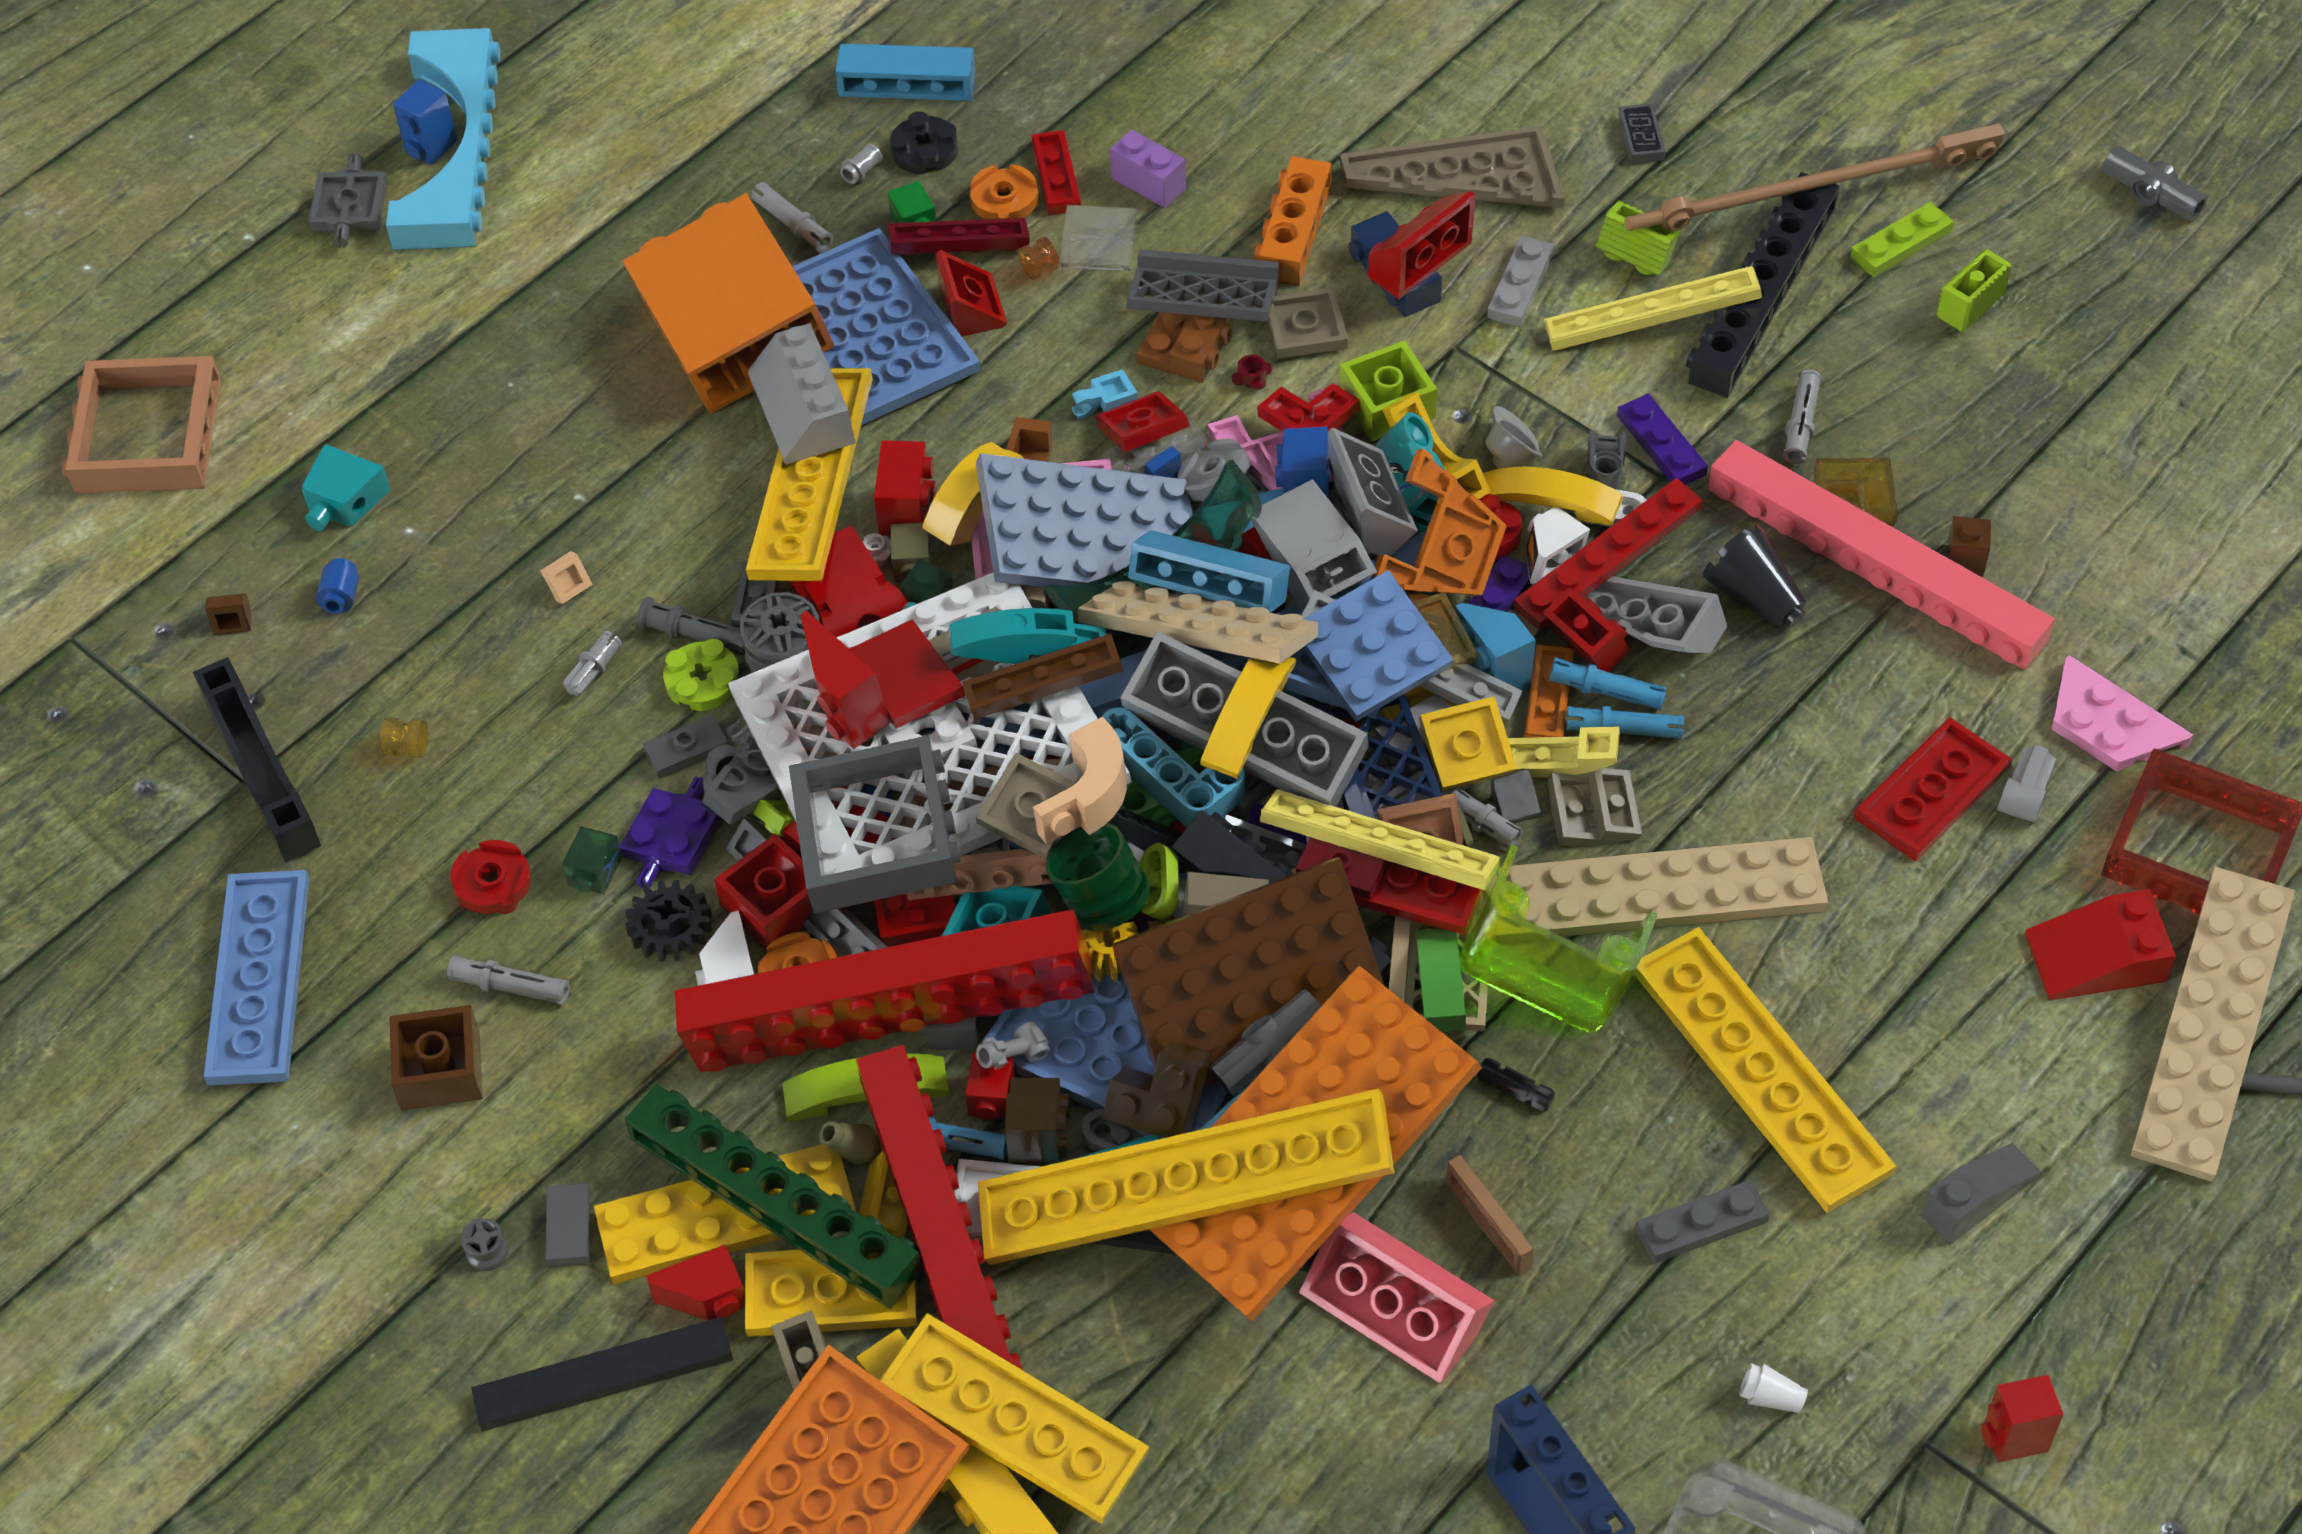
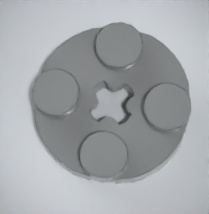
M1220 439L1207 444L1209 451L1201 456L1194 452L1183 463L1179 470L1178 478L1186 479L1187 486H1184L1191 501H1204L1215 497L1219 500H1225L1236 492V484L1243 478L1252 464L1251 459L1236 440Z

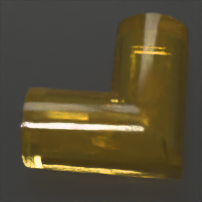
M1890 457L1816 458L1814 468V483L1838 497L1856 496L1859 509L1891 527L1895 525L1898 511Z

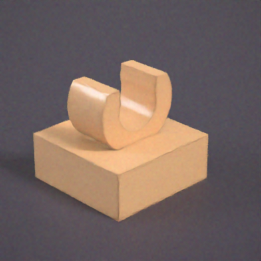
M572 551L540 570L555 600L561 604H564L593 585L578 555Z

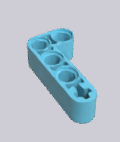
M1117 707L1103 714L1102 717L1112 726L1120 739L1124 763L1130 776L1185 827L1188 828L1201 810L1210 816L1213 812H1217L1224 817L1243 801L1245 795L1244 767L1237 779L1208 767L1198 774L1131 711L1126 708ZM1144 755L1151 756L1149 758H1140V756ZM1167 780H1177V782H1174V783H1168V782H1165V781H1167ZM1226 781L1233 782L1232 784L1228 785L1222 784V782ZM1195 804L1204 805L1203 807L1199 808L1192 807Z

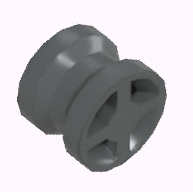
M486 1218L477 1219L470 1222L464 1228L461 1234V1244L469 1264L474 1269L491 1271L505 1262L508 1255V1246L500 1226L495 1221Z

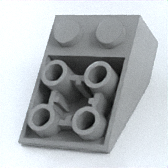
M1313 479L1248 512L1272 560L1290 565L1287 589L1300 613L1304 611L1314 590L1331 598L1377 572L1359 537Z

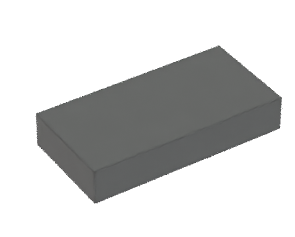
M588 1183L547 1186L546 1263L548 1267L590 1263V1187Z

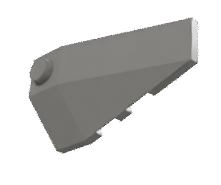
M1612 576L1587 595L1601 609L1603 617L1608 621L1613 618L1622 626L1627 634L1652 647L1685 653H1711L1728 627L1718 595L1713 593Z

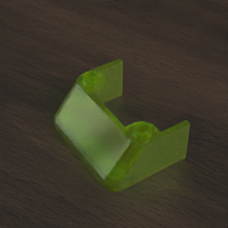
M1511 844L1499 862V869L1484 892L1459 953L1461 969L1468 976L1586 1032L1598 1031L1610 1019L1633 976L1658 914L1650 911L1630 938L1623 935L1608 937L1601 945L1597 954L1525 919L1530 907L1528 894L1522 887L1506 879L1519 848Z

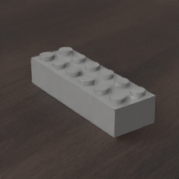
M1157 631L1120 699L1123 708L1131 711L1138 719L1204 751L1241 671ZM1279 690L1253 740L1252 750L1243 767L1245 772L1288 793L1336 807L1368 749V736L1366 732Z

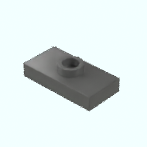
M712 714L643 743V748L660 779L707 759L708 753L716 746L729 744Z

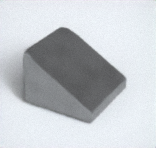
M1528 770L1500 776L1492 780L1491 797L1499 815L1511 823L1541 816L1537 796Z

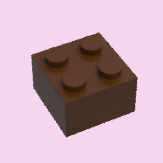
M471 1005L389 1016L391 1083L401 1111L483 1099L480 1030Z

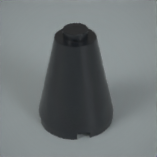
M1755 524L1754 531L1748 527L1734 536L1717 552L1721 556L1717 565L1714 566L1709 562L1703 571V577L1710 584L1777 628L1785 625L1791 628L1806 614L1803 610L1806 605L1805 599L1765 531L1758 524Z

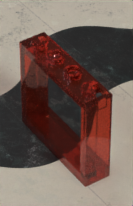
M2153 748L2108 851L2101 876L2117 881L2120 885H2127L2138 890L2150 889L2154 898L2167 900L2200 915L2210 881L2124 849L2151 786L2280 833V839L2263 878V881L2275 884L2302 818V802Z

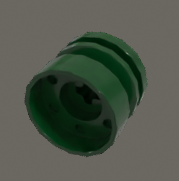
M1106 823L1091 835H1088L1082 827L1072 830L1052 847L1046 859V872L1056 889L1063 897L1069 910H1074L1079 925L1090 931H1104L1120 926L1133 918L1145 905L1149 897V879L1133 856V852L1120 830L1109 823Z

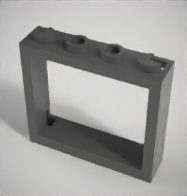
M929 735L789 765L806 890L814 913L957 882L954 863L961 862V856L957 841L950 842L949 835L956 834L952 811H945L944 804L951 803L946 779L939 781L938 774L945 772L941 750L933 751ZM923 769L937 851L825 875L813 792Z

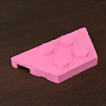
M2070 655L2065 659L2051 728L2053 731L2115 771L2130 767L2137 761H2148L2159 757L2162 750L2177 745L2180 749H2183L2190 745L2193 737L2192 733Z

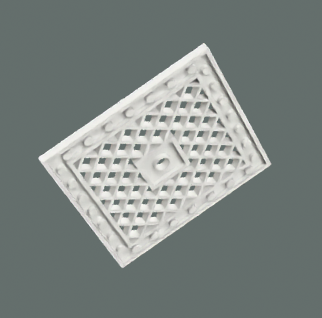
M990 573L837 638L846 647L851 648L913 619L926 638L930 640L948 631L950 623L982 614L996 606L999 611L1032 608L1019 584L995 582L994 573ZM809 650L728 683L730 691L795 821L796 814L789 765L821 759L825 751L840 755L885 745L886 742L890 744L922 737L918 734L920 730L934 728L935 731L929 735L933 751L940 749L943 763L946 762L944 764L945 772L938 774L939 781L946 779L947 786L950 780L964 782L960 791L948 789L951 803H953L951 811L956 828V834H951L949 837L950 842L957 841L960 856L1003 838L977 824L976 816L1015 753L1020 754L1022 749L1035 751L1036 753L1032 761L1077 783L1084 773L1075 763H1072L1073 757L1069 734L1098 719L1079 686L1027 702V704H1031L1028 713L1014 710L1015 707L984 716L995 719L992 728L978 725L982 717L974 720L968 700L960 698L897 729L890 721L889 725L870 737L874 739L870 747L859 745L853 749L844 741L832 739L833 736L825 726V721L828 720L827 715L819 713L821 706L817 696L820 693L819 689H816L818 686ZM1030 654L1028 660L1039 657L1040 655ZM999 663L995 665L993 671L1001 669V667L1005 668L1014 664ZM798 699L810 701L806 710L795 707ZM1042 708H1044L1048 717L1039 715ZM961 712L970 714L967 722ZM790 720L799 722L796 730ZM1007 722L1021 725L1018 733L1003 731ZM812 725L824 727L820 736L808 733ZM1032 728L1045 730L1046 733L1043 739L1029 736ZM1058 734L1064 744L1054 742ZM975 738L985 740L981 749L977 747ZM997 743L1011 746L1007 754L993 752ZM803 746L813 748L809 757ZM1048 754L1062 757L1058 766L1044 763ZM961 758L975 761L971 770L957 767ZM986 764L1000 767L996 776L982 773ZM1125 766L1127 784L1131 783L1130 773ZM923 769L903 773L905 778L910 777L909 780L892 775L851 784L848 789L837 787L813 792L825 875L937 851L932 824L928 825L929 822L932 823L928 799L924 807L910 804L914 795L927 797L925 783H921L924 777ZM864 783L877 786L873 795L860 792ZM976 785L990 788L986 797L972 794ZM889 789L902 792L898 801L885 798ZM830 799L841 801L837 810ZM853 804L866 807L862 817L848 814ZM878 810L891 813L887 822L874 820ZM903 816L917 819L913 828L899 825ZM845 827L855 829L851 838L849 837ZM867 832L880 835L876 844L863 841Z

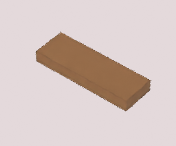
M1458 1155L1448 1161L1446 1178L1448 1187L1513 1271L1521 1275L1530 1270L1533 1258V1247L1463 1157Z

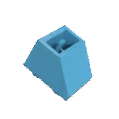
M1466 603L1456 605L1454 623L1452 624L1453 645L1450 648L1451 656L1522 691L1530 688L1536 640L1516 614Z

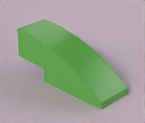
M1441 928L1415 930L1423 1017L1441 1032L1466 1031V1013L1457 933Z

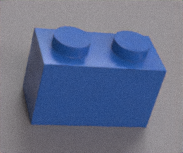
M418 79L393 103L397 124L404 143L403 147L412 158L420 159L433 165L458 141L445 91Z
M1328 426L1284 429L1283 444L1276 445V486L1283 487L1285 494L1313 479L1329 499Z

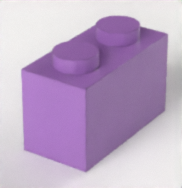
M1130 130L1110 149L1112 179L1163 208H1166L1186 189L1185 159L1136 131Z

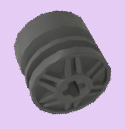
M783 592L771 593L760 597L746 608L740 619V634L749 674L808 650L800 614L807 610L819 621V615L812 603L802 596Z

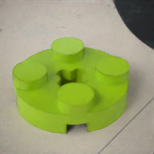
M718 639L690 643L670 651L665 658L666 665L663 670V679L666 692L676 704L679 705V702L690 705V710L706 711L725 704L732 697L728 683L740 678L736 657ZM699 672H709L705 680L700 681L698 677L693 676Z

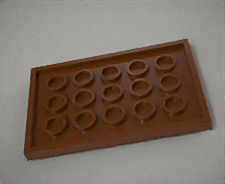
M1337 857L1112 944L1154 1067H1156L1158 1054L1173 1040L1212 1052L1210 1066L1215 1060L1225 1054L1226 1051L1242 1040V1033L1252 1023L1263 1016L1273 1015L1303 989L1308 990L1322 1006L1358 966L1362 967L1384 985L1341 858ZM1209 1067L1204 1086L1217 1081Z

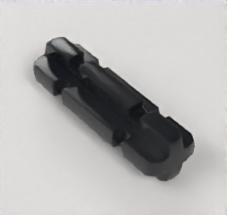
M1485 1058L1481 1063L1482 1068L1477 1074L1479 1080L1489 1085H1493V1083L1498 1084L1497 1089L1525 1103L1528 1100L1531 1101L1530 1106L1540 1111H1547L1555 1098V1091L1543 1084H1540L1539 1087L1536 1086L1535 1080L1508 1066L1504 1069L1501 1068L1502 1063L1492 1058Z

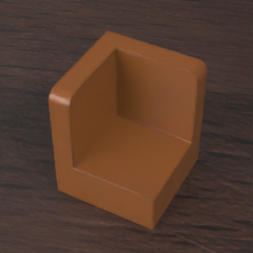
M1016 417L1006 450L1014 451L1024 459L1048 462L1053 447L1051 422Z

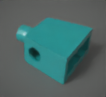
M325 444L302 485V493L310 510L305 516L306 523L317 531H323L330 520L346 526L355 525L391 490L384 466Z

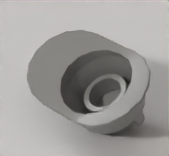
M1499 406L1493 407L1492 413L1495 422L1486 438L1485 444L1493 454L1492 460L1494 465L1498 469L1526 467L1537 456L1543 458L1538 442L1531 430L1510 411Z

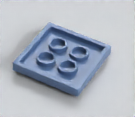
M1389 570L1303 618L1318 622V637L1305 645L1303 649L1355 722L1450 668L1453 664L1454 659Z

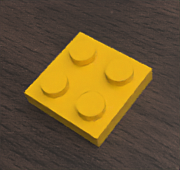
M1495 696L1420 715V726L1441 792L1516 772L1517 766Z

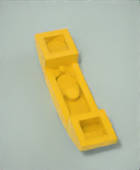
M1523 466L1500 468L1483 473L1491 491L1488 494L1498 496L1500 501L1509 504L1510 501L1575 510L1576 520L1612 526L1623 500L1622 493L1605 484L1581 475L1556 469Z
M1289 657L1281 663L1255 658L1249 659L1220 713L1202 755L1200 765L1233 778H1238L1252 750L1253 740L1278 691L1283 690L1296 664L1295 658Z

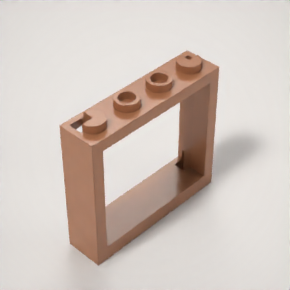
M213 356L85 361L83 376H79L77 380L78 403H74L72 407L73 430H69L67 434L68 457L63 458L62 461L63 476L69 478L74 493L204 488L221 377ZM194 386L183 457L88 461L101 389Z
M1061 758L1045 760L1044 763L1058 766ZM985 767L982 773L996 776L1000 767ZM950 780L948 789L960 791L964 782ZM976 785L972 794L986 797L990 788ZM914 795L910 804L924 807L928 798ZM953 803L944 804L945 811L951 810ZM905 817L904 827L913 828L917 819ZM1022 848L961 856V862L954 863L957 877L956 883L906 894L908 900L967 892L990 891L994 888H1007L1009 886L1025 887L1053 882L1046 872V859Z

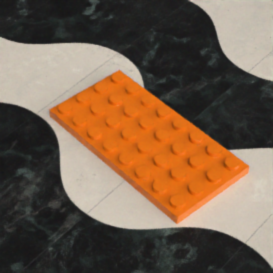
M1358 966L1212 1127L1379 1088L1384 1096L1394 1165L1482 1067L1476 1059L1362 967ZM1383 1176L1149 1230L1252 1322Z

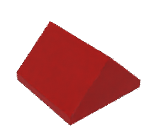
M939 250L935 254L939 289L949 321L961 337L1000 329L1008 323L992 273Z

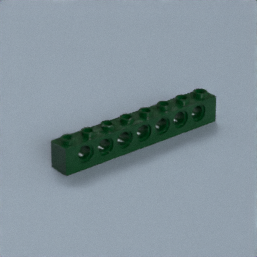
M656 1083L624 1119L630 1140L887 1308L892 1309L921 1274L919 1251L910 1240L903 1236L894 1237L885 1231L884 1226L873 1216L865 1215L863 1217L852 1210L851 1205L842 1196L835 1193L829 1195L824 1192L809 1175L803 1172L796 1174L787 1168L784 1161L775 1153L768 1151L765 1154L756 1148L753 1142L742 1132L736 1130L733 1133L723 1127L719 1119L707 1110L700 1112L692 1107L680 1092L674 1089L669 1092ZM676 1127H685L684 1129L677 1132L671 1131ZM710 1147H716V1148H717L716 1150H714V1151H712V1152H708V1153L703 1152L705 1149L710 1148ZM749 1168L745 1173H734L738 1169ZM782 1189L778 1194H767L770 1190ZM806 1210L815 1211L813 1214L809 1216L799 1215L800 1213ZM840 1231L849 1232L844 1237H832V1235ZM871 1253L882 1254L880 1257L876 1259L865 1258L867 1255Z

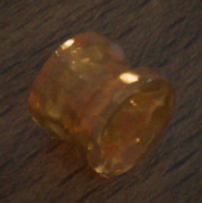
M1046 237L1038 239L1036 244L1031 247L1025 245L1018 249L1020 263L1025 273L1032 280L1041 277L1043 271H1054L1060 266L1057 252L1053 244Z

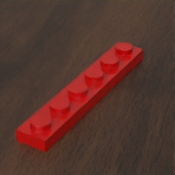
M1675 478L1515 598L1513 608L1541 631L1548 625L1542 612L1569 587L1584 598L1702 508L1703 500L1679 479Z

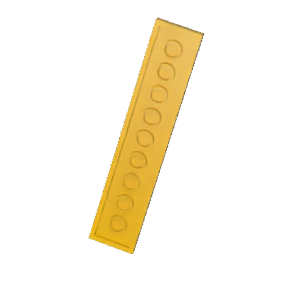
M1378 1088L978 1181L984 1259L988 1264L993 1265L1395 1174L1384 1096Z

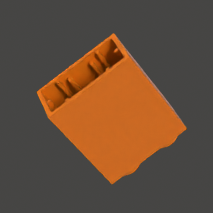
M747 193L728 203H718L709 207L699 219L668 236L650 239L643 244L637 253L622 260L642 300L710 415L755 391L749 378L748 370L776 333L810 323L823 353L835 347L815 302Z

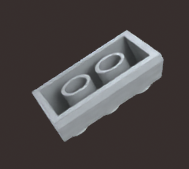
M1335 428L1329 430L1328 467L1335 482L1334 489L1340 495L1346 510L1344 512L1347 519L1352 523L1354 531L1367 553L1393 555L1418 530L1384 451Z

